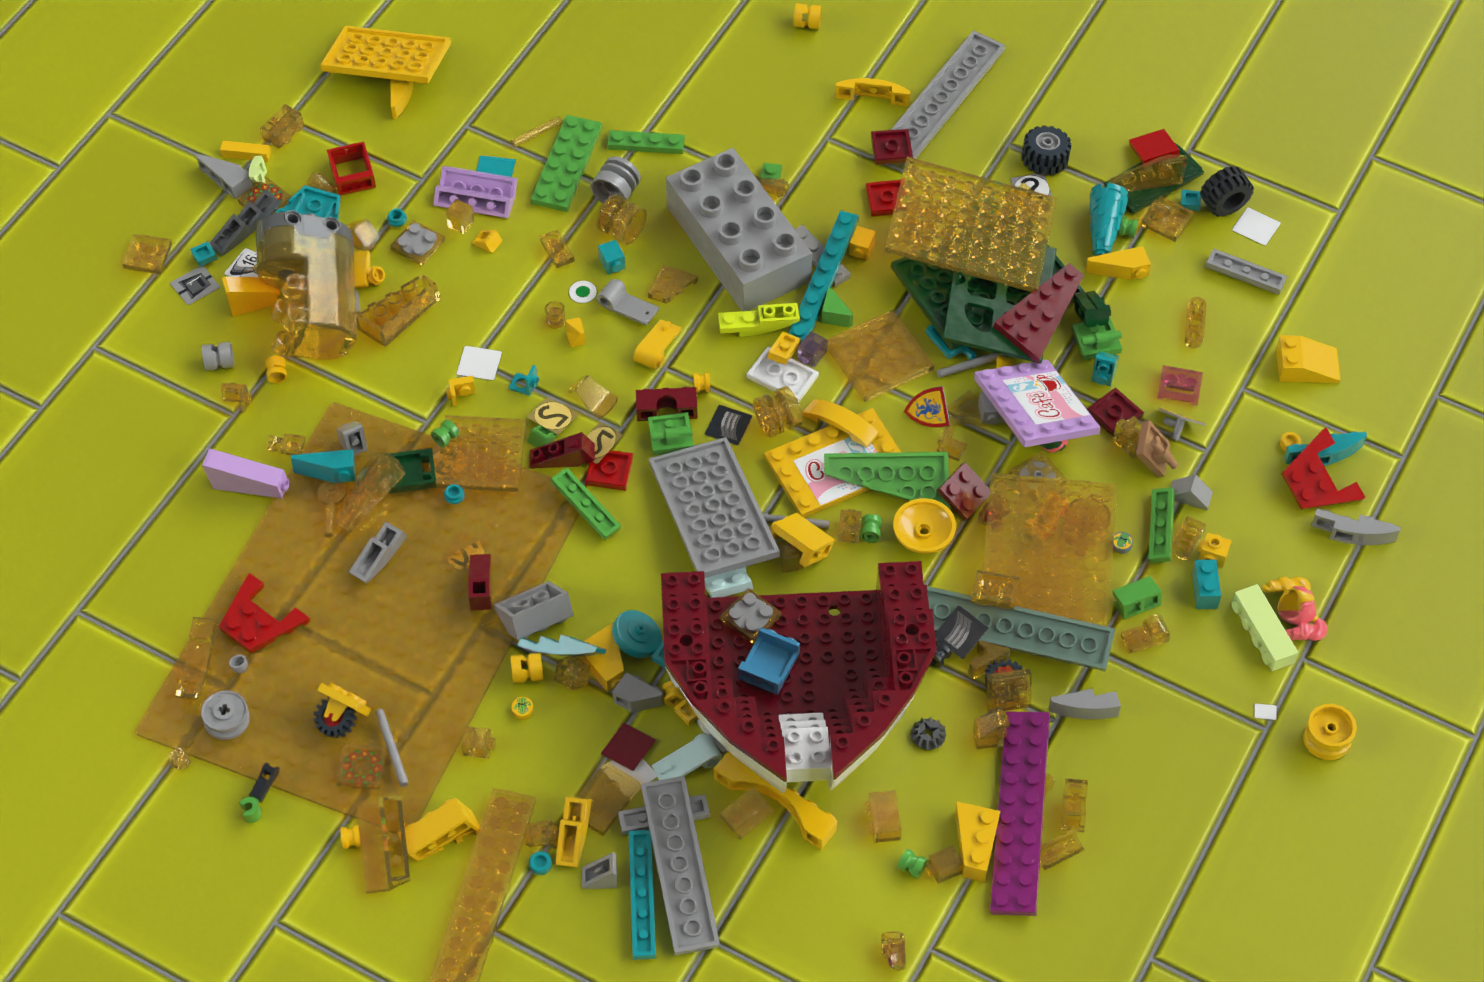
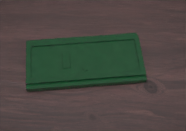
M1176 144L1180 155L1145 166L1140 162L1104 183V186L1107 187V183L1124 187L1128 191L1127 195H1129L1126 210L1129 213L1135 214L1203 175L1204 171L1190 155Z

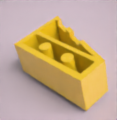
M455 797L445 801L435 811L426 813L419 821L407 825L403 831L399 832V835L408 854L415 860L420 861L444 850L443 845L452 841H456L458 844L463 841V836L472 832L478 835L482 833V830L472 810Z
M956 801L955 820L957 823L962 875L964 878L985 882L1000 811Z

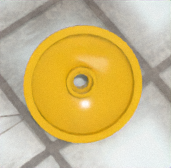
M919 498L905 503L898 509L893 521V530L897 540L907 549L917 553H934L944 549L951 543L956 532V520L951 510L943 503L933 499Z

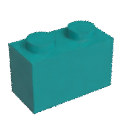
M1195 560L1192 579L1196 609H1218L1221 590L1217 560Z

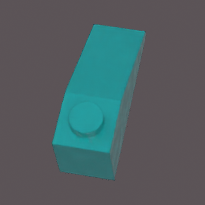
M353 449L291 455L294 473L333 483L356 481V464Z

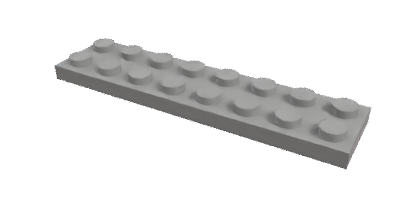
M685 776L642 783L641 790L674 954L677 956L718 948L720 943Z

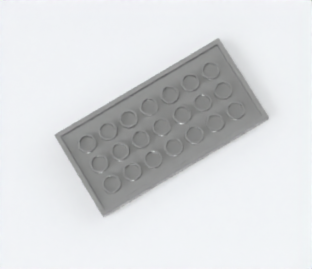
M727 437L649 458V465L695 571H704L705 578L780 557L779 548Z

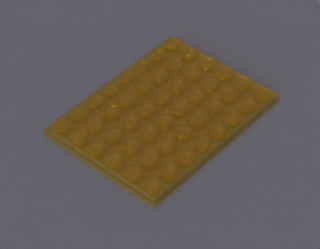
M907 157L884 252L957 272L962 270L964 274L1026 291H1038L1057 198Z
M991 473L980 598L1108 627L1117 484Z

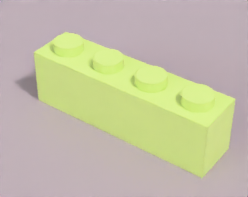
M1256 584L1235 592L1231 603L1235 613L1239 614L1243 628L1250 633L1253 645L1260 650L1263 662L1270 667L1271 671L1294 664L1299 652L1259 585Z

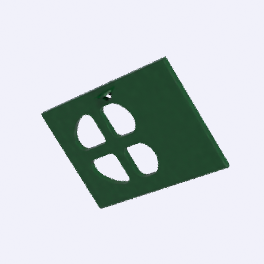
M961 226L943 340L1035 362L996 330L993 325L997 319L1015 306L1006 302V293L1009 287L1019 286L1032 293L1053 276L1057 249ZM975 278L989 279L996 286L995 299L990 300L969 294L967 291L968 282ZM965 306H973L992 312L991 329L989 332H981L970 323L965 313ZM1043 354L1038 362L1039 364L1042 363Z

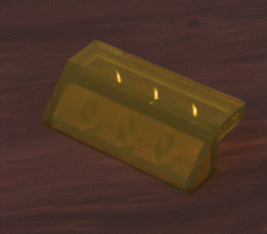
M401 794L378 797L379 803L357 806L366 894L390 891L411 881Z

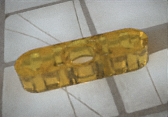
M1201 297L1191 298L1187 307L1184 341L1190 348L1200 347L1204 338L1206 302ZM1195 305H1198V313L1195 312ZM1195 319L1200 321L1201 324L1193 325L1190 321ZM1193 332L1196 333V340L1192 338Z

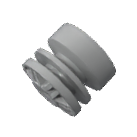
M612 156L606 160L600 172L597 173L590 184L593 195L603 204L612 208H621L641 181V175L638 169L626 159Z

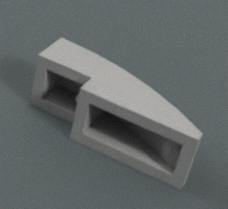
M385 522L375 538L371 537L349 573L368 583L392 558L407 535L395 526Z
M1091 688L1051 697L1048 709L1049 712L1072 718L1106 719L1118 717L1121 705L1116 691L1095 696Z

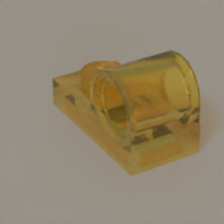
M1154 614L1147 617L1143 621L1142 626L1123 631L1121 638L1130 654L1169 642L1170 632L1162 616Z

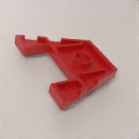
M1327 427L1322 429L1281 473L1301 510L1360 501L1366 498L1357 482L1338 491L1319 458L1318 452L1335 444Z
M251 573L246 576L219 625L220 631L250 654L275 641V638L294 632L296 627L302 624L305 626L310 623V618L296 607L279 622L251 601L264 588V583Z

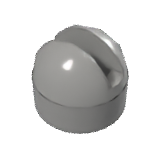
M235 655L229 661L232 671L237 674L244 673L248 668V662L244 655Z

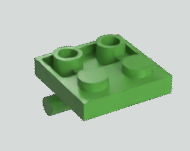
M1110 317L1107 325L1099 326L1097 324L1096 327L1087 328L1083 322L1072 324L1071 329L1083 360L1096 358L1099 351L1109 354L1122 352V346L1119 341L1122 338L1121 331H1115Z
M688 412L648 417L653 455L667 454L694 446Z

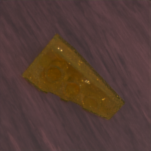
M1181 154L1161 156L1110 178L1109 183L1120 185L1127 191L1182 184L1188 159L1187 156Z

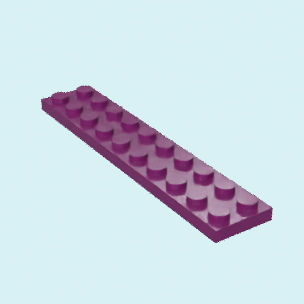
M1006 711L998 804L1000 816L996 830L990 905L991 915L1037 916L1050 727L1049 712Z

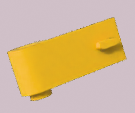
M660 319L637 346L633 357L634 362L655 370L662 367L665 362L664 350L681 332L682 327L674 325L670 321L666 322Z

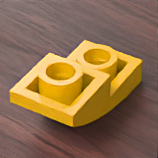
M369 250L354 252L352 267L350 266V272L347 274V287L349 289L369 287L367 270L370 268Z

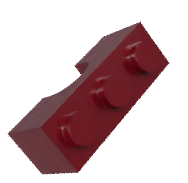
M696 387L636 390L637 421H648V417L657 416L658 411L663 407H671L676 410L677 414L688 412L689 419H698Z

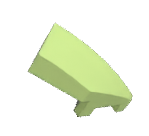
M255 156L249 167V179L255 183H265L264 176L267 173L264 160L262 156Z

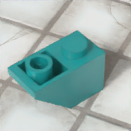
M1099 351L1095 358L1091 381L1100 385L1111 386L1119 356Z

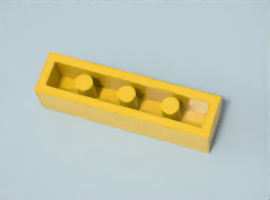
M223 141L220 148L221 155L224 158L253 160L255 156H262L264 162H269L271 155L270 146L262 144Z

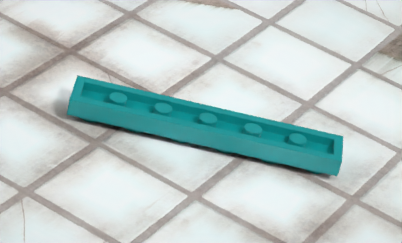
M650 830L629 831L633 960L656 959L652 840Z

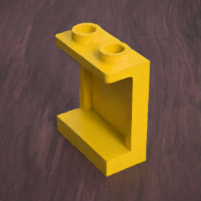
M798 513L773 522L769 528L774 540L782 537L803 552L799 563L804 567L828 557L835 539Z

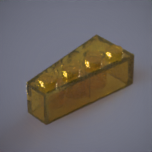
M421 274L400 286L401 290L386 294L385 299L378 303L372 302L362 312L358 310L353 313L357 329L386 347L440 299L436 282Z

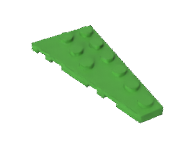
M948 452L824 453L825 476L906 501L919 498L933 499L943 503L950 509V505L936 491L949 478Z

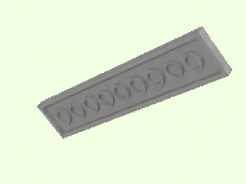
M973 30L891 129H909L913 162L1005 51V45ZM913 162L897 164L908 169Z

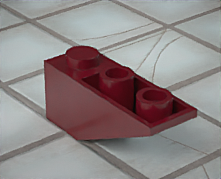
M583 432L530 450V468L578 467L595 461V443Z
M491 554L470 555L468 598L471 611L492 610Z

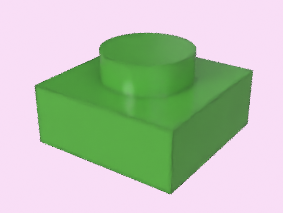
M763 163L761 182L780 184L782 165Z

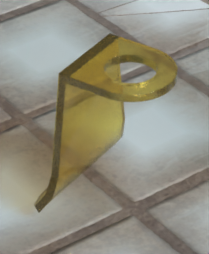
M589 375L580 378L568 390L569 393L576 391L589 411L597 419L607 415L618 400L616 395L607 391Z

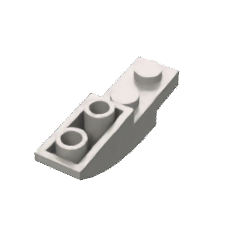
M1318 508L1311 525L1331 532V540L1357 545H1380L1396 542L1401 528L1392 523L1376 520L1370 516L1360 515L1358 521L1350 517L1340 516L1328 510Z

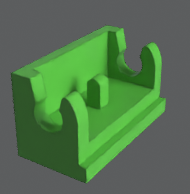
M1151 576L1113 590V596L1117 600L1113 603L1123 620L1160 606L1162 591Z

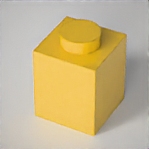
M857 226L850 241L849 255L868 260L875 244L876 231Z

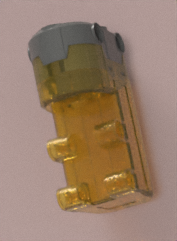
M294 210L274 213L261 219L256 227L257 273L261 281L271 287L282 289V293L285 296L275 302L270 314L275 322L283 324L284 328L287 329L276 334L271 345L272 351L280 356L323 360L337 359L347 355L357 340L354 251L351 230L336 218H322L311 213L300 214Z

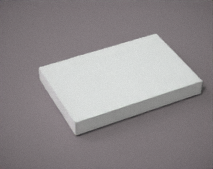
M767 347L748 371L747 378L798 404L818 378L819 372L792 358L789 359L786 365L776 363L767 358L768 352L771 349Z

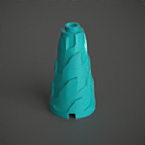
M1103 183L1092 187L1090 191V230L1092 253L1095 256L1111 253L1117 232L1120 230L1123 214L1129 199L1128 191L1120 185L1107 183V187L1102 188Z

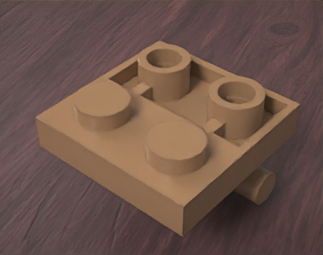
M1150 420L1143 421L1136 455L1157 478L1165 476L1167 464L1172 469H1176L1178 463L1169 451L1170 442Z

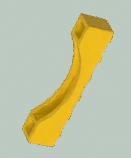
M729 751L714 767V779L731 791H753L778 801L795 818L803 838L820 850L823 849L837 831V820L831 813L820 810L813 801L805 800L793 788L786 787L785 793H781L734 757Z

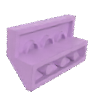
M442 166L440 185L436 186L433 205L509 218L516 197L518 178Z

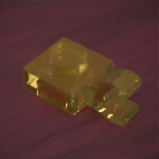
M285 433L284 437L280 438L270 435L267 441L269 444L268 450L272 452L280 450V453L284 455L302 454L305 436Z

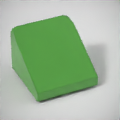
M538 425L531 429L528 443L535 447H540L551 443L558 434Z

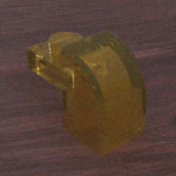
M1065 778L1061 807L1062 831L1084 833L1088 780Z

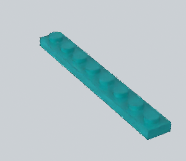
M844 211L839 212L799 307L800 321L792 324L788 333L801 338V346H807L824 305L827 289L831 288L858 223L859 216Z

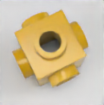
M1207 533L1205 540H1200L1197 549L1198 552H1201L1199 560H1217V567L1223 568L1232 541L1222 538L1217 534Z

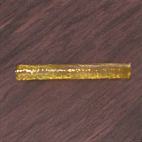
M558 116L511 140L512 146L516 147L561 124V117Z

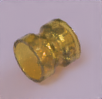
M558 301L549 302L545 306L546 323L551 328H561L566 321L564 305Z

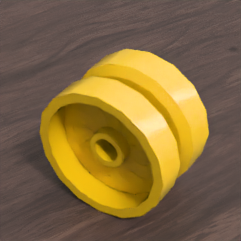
M1323 704L1316 707L1311 712L1303 733L1304 745L1311 754L1323 760H1337L1344 757L1349 751L1356 734L1355 718L1347 709L1336 704Z

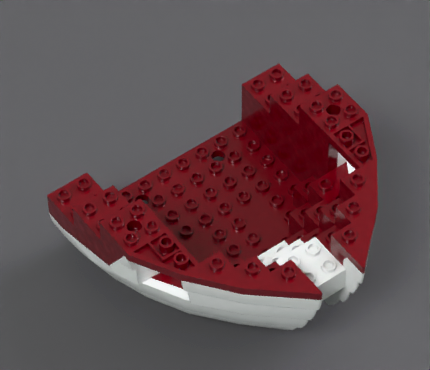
M921 561L878 563L876 590L755 595L757 599L773 609V614L764 629H771L781 636L791 637L800 643L799 656L778 695L738 679V667L742 661L745 662L758 638V631L745 632L740 630L729 616L730 609L738 601L742 600L744 596L706 598L704 571L661 573L665 669L673 685L680 689L702 725L734 757L781 793H785L787 782L827 780L829 790H833L879 747L901 719L905 710L914 699L915 693L936 654L937 646L933 609H929L927 585H924ZM837 609L840 611V614L833 616L829 611Z

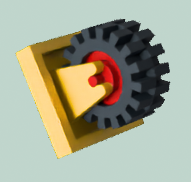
M331 682L328 686L321 683L317 691L328 696V700L323 699L321 701L323 704L316 706L318 712L314 711L316 716L314 723L317 724L316 728L321 733L331 738L345 737L346 732L350 733L352 731L350 729L351 726L355 727L356 725L353 722L357 720V716L354 713L357 711L368 717L371 708L365 706L367 701L355 694L347 692Z

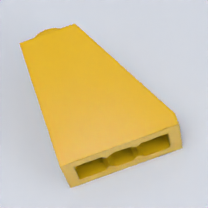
M271 277L222 278L232 316L279 304L277 296H280L277 284L273 285Z
M612 623L584 640V642L606 649V654L578 657L607 692L615 689L624 677V667L619 646L612 635Z

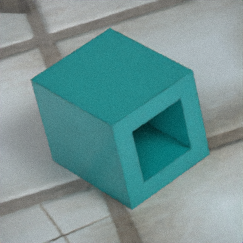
M616 240L598 245L599 259L607 274L619 272L626 268L625 256Z

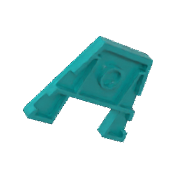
M305 185L288 200L289 203L286 206L279 208L275 212L294 210L300 214L311 213L318 217H333L338 220L341 198L338 194Z

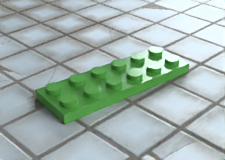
M570 115L565 116L531 197V204L568 212L602 130V122Z

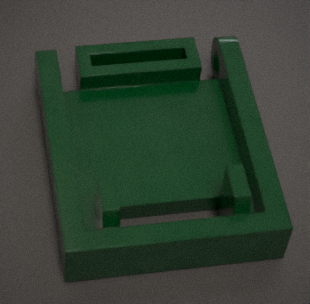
M432 448L390 453L383 456L388 493L437 488ZM423 463H430L431 473H423Z

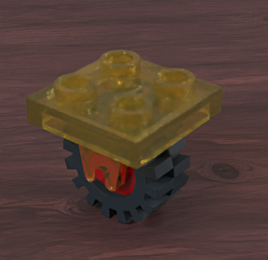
M1000 659V663L997 660L993 661V664L990 663L986 667L985 685L989 713L1031 707L1032 674L1030 668L1023 669L1021 665H1018V662L1012 663V660L1009 659L1007 662H1004V659Z

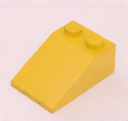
M1280 335L1276 348L1279 382L1340 383L1337 348L1303 336Z

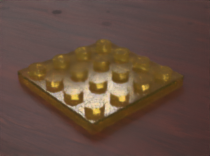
M894 310L831 337L824 342L825 347L864 402L934 370V365Z
M445 415V420L452 421L460 434L455 439H451L445 448H440L435 482L436 488H447L449 485L456 484L462 489L519 492L527 420Z

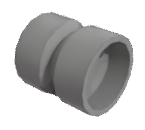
M230 341L219 343L218 346L214 344L202 345V357L206 371L216 370L218 366H221L223 369L234 367V356Z

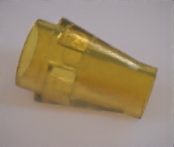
M312 173L307 181V186L334 194L337 190V187L333 186L320 173Z
M761 178L759 181L765 191L777 197L785 196L788 192L789 184L784 179Z

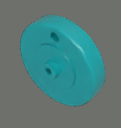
M624 611L616 618L612 625V635L616 644L630 656L636 658L650 657L661 644L662 636L658 625L652 618L640 611Z

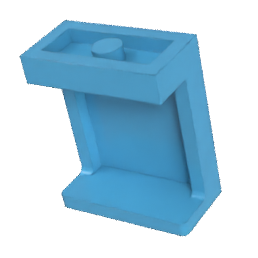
M761 627L758 631V638L745 662L742 661L738 667V679L778 695L799 656L800 643L791 637H784L771 629Z

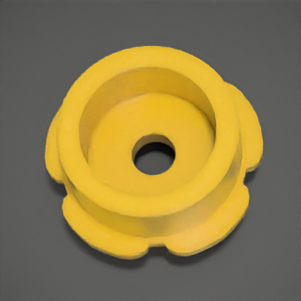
M376 266L368 268L367 278L369 282L379 285L385 278L384 270Z

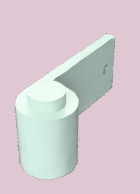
M702 733L696 736L690 743L653 764L652 767L658 779L663 780L685 776L700 766L712 768L719 763L723 756L710 734Z

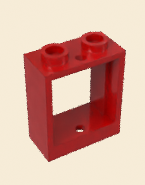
M364 141L327 150L338 195L341 196L376 188L373 170ZM363 158L366 171L339 177L335 164Z

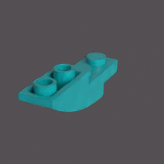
M1354 431L1345 434H1331L1335 444L1317 453L1323 465L1326 466L1339 462L1356 453L1363 447L1367 433ZM1308 444L1287 446L1284 456L1286 464H1290Z

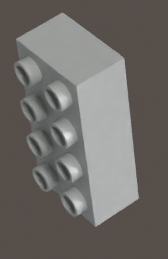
M734 148L666 177L668 210L741 311H750L758 307V305H763L810 283L812 252Z

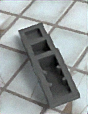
M265 189L254 204L249 201L238 216L233 214L209 244L224 256L256 230L258 221L271 215L281 201Z

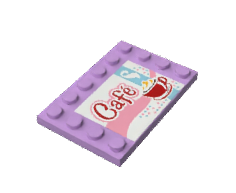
M1042 360L1041 364L1036 362L1021 363L1019 365L985 369L974 373V380L1024 447L1100 433L1098 423L1049 360Z

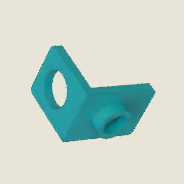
M532 366L527 376L516 373L509 389L530 396L539 382L536 366ZM525 380L526 387H517V381Z

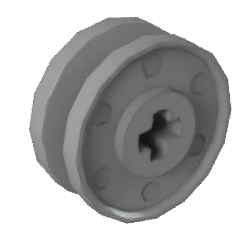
M219 691L212 694L205 700L201 708V717L207 733L220 740H228L240 736L247 729L250 722V714L244 698L233 691Z

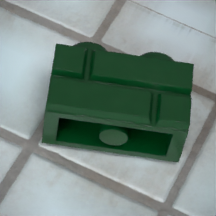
M1095 291L1086 292V294L1079 293L1073 296L1074 311L1087 328L1096 327L1097 324L1099 326L1108 324L1111 308L1105 304L1103 297H1100Z

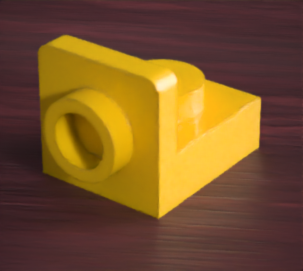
M473 375L448 379L450 387L446 388L448 400L452 399L453 406H457L456 396H467L475 393Z

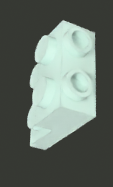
M745 567L705 578V588L711 598L725 597L753 589L752 581L747 575Z

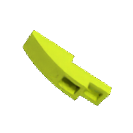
M797 303L758 305V310L718 313L720 334L739 332V337L776 331L800 321Z

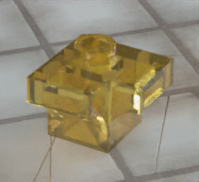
M1135 416L1128 420L1122 418L1117 421L1113 438L1115 444L1122 448L1133 460L1137 458L1136 449L1142 423Z

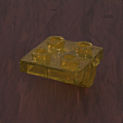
M1160 196L1158 200L1155 199L1151 203L1141 226L1176 242L1194 218L1195 212Z

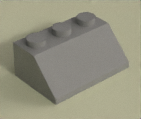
M550 581L494 604V609L507 632L517 640L528 638L534 632L544 631L548 626L562 623L567 618L574 616L568 592Z

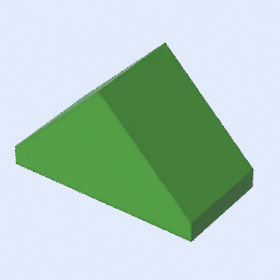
M832 288L827 289L822 310V323L843 327L853 326V313Z

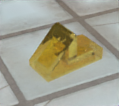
M978 641L977 652L980 656L971 660L968 674L972 679H975L985 674L986 667L990 663L993 664V661L997 660L1000 663V659H1004V662H1007L1010 656L1009 647Z

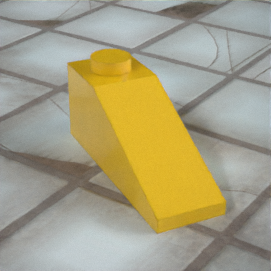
M1141 246L1087 258L1085 270L1086 273L1132 280L1149 276L1151 263L1144 247Z

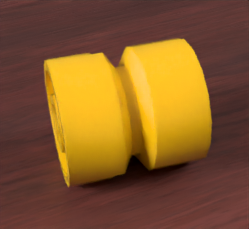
M796 3L793 27L804 28L808 25L810 29H819L822 6L811 5L808 7L806 4ZM804 13H808V19L804 18Z
M541 652L530 653L527 657H524L522 654L511 656L513 684L526 682L527 679L531 681L544 680Z

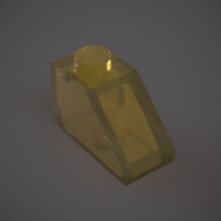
M368 219L352 221L347 225L353 235V246L357 250H370L376 246L375 242L380 239Z

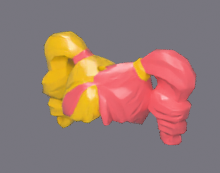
M1279 577L1278 580L1268 581L1267 585H1263L1262 590L1266 593L1283 592L1278 601L1277 609L1283 621L1297 625L1294 628L1285 630L1291 640L1305 641L1308 639L1319 641L1326 636L1328 627L1325 621L1316 615L1314 596L1310 591V583L1306 578Z

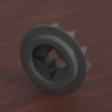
M931 717L928 719L921 718L920 721L914 723L911 729V738L922 749H936L945 741V726L939 720H933ZM925 728H927L929 731H933L932 739L931 737H929L928 734H924Z

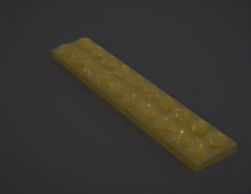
M498 788L492 789L429 982H479L536 804V797Z

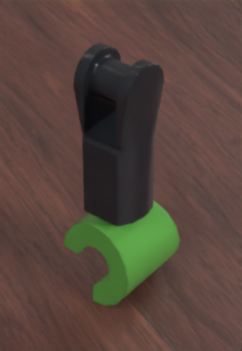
M266 762L249 797L239 802L242 809L246 810L243 816L248 823H254L260 819L262 809L258 803L263 802L270 787L278 777L279 767H271ZM266 774L270 775L268 780L265 779Z

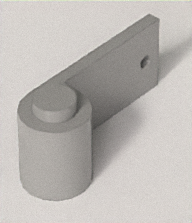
M611 279L597 295V301L604 308L643 325H647L659 311L658 306L627 294L624 283L618 279Z

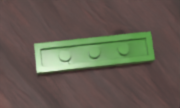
M609 130L607 145L608 150L683 154L685 135Z
M567 467L551 478L550 482L604 541L620 530L621 525Z
M1173 487L1152 489L1148 557L1151 564L1171 562L1175 493Z

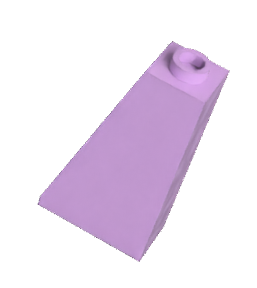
M214 449L208 450L202 464L213 489L283 498L285 491L289 488V479L283 469Z

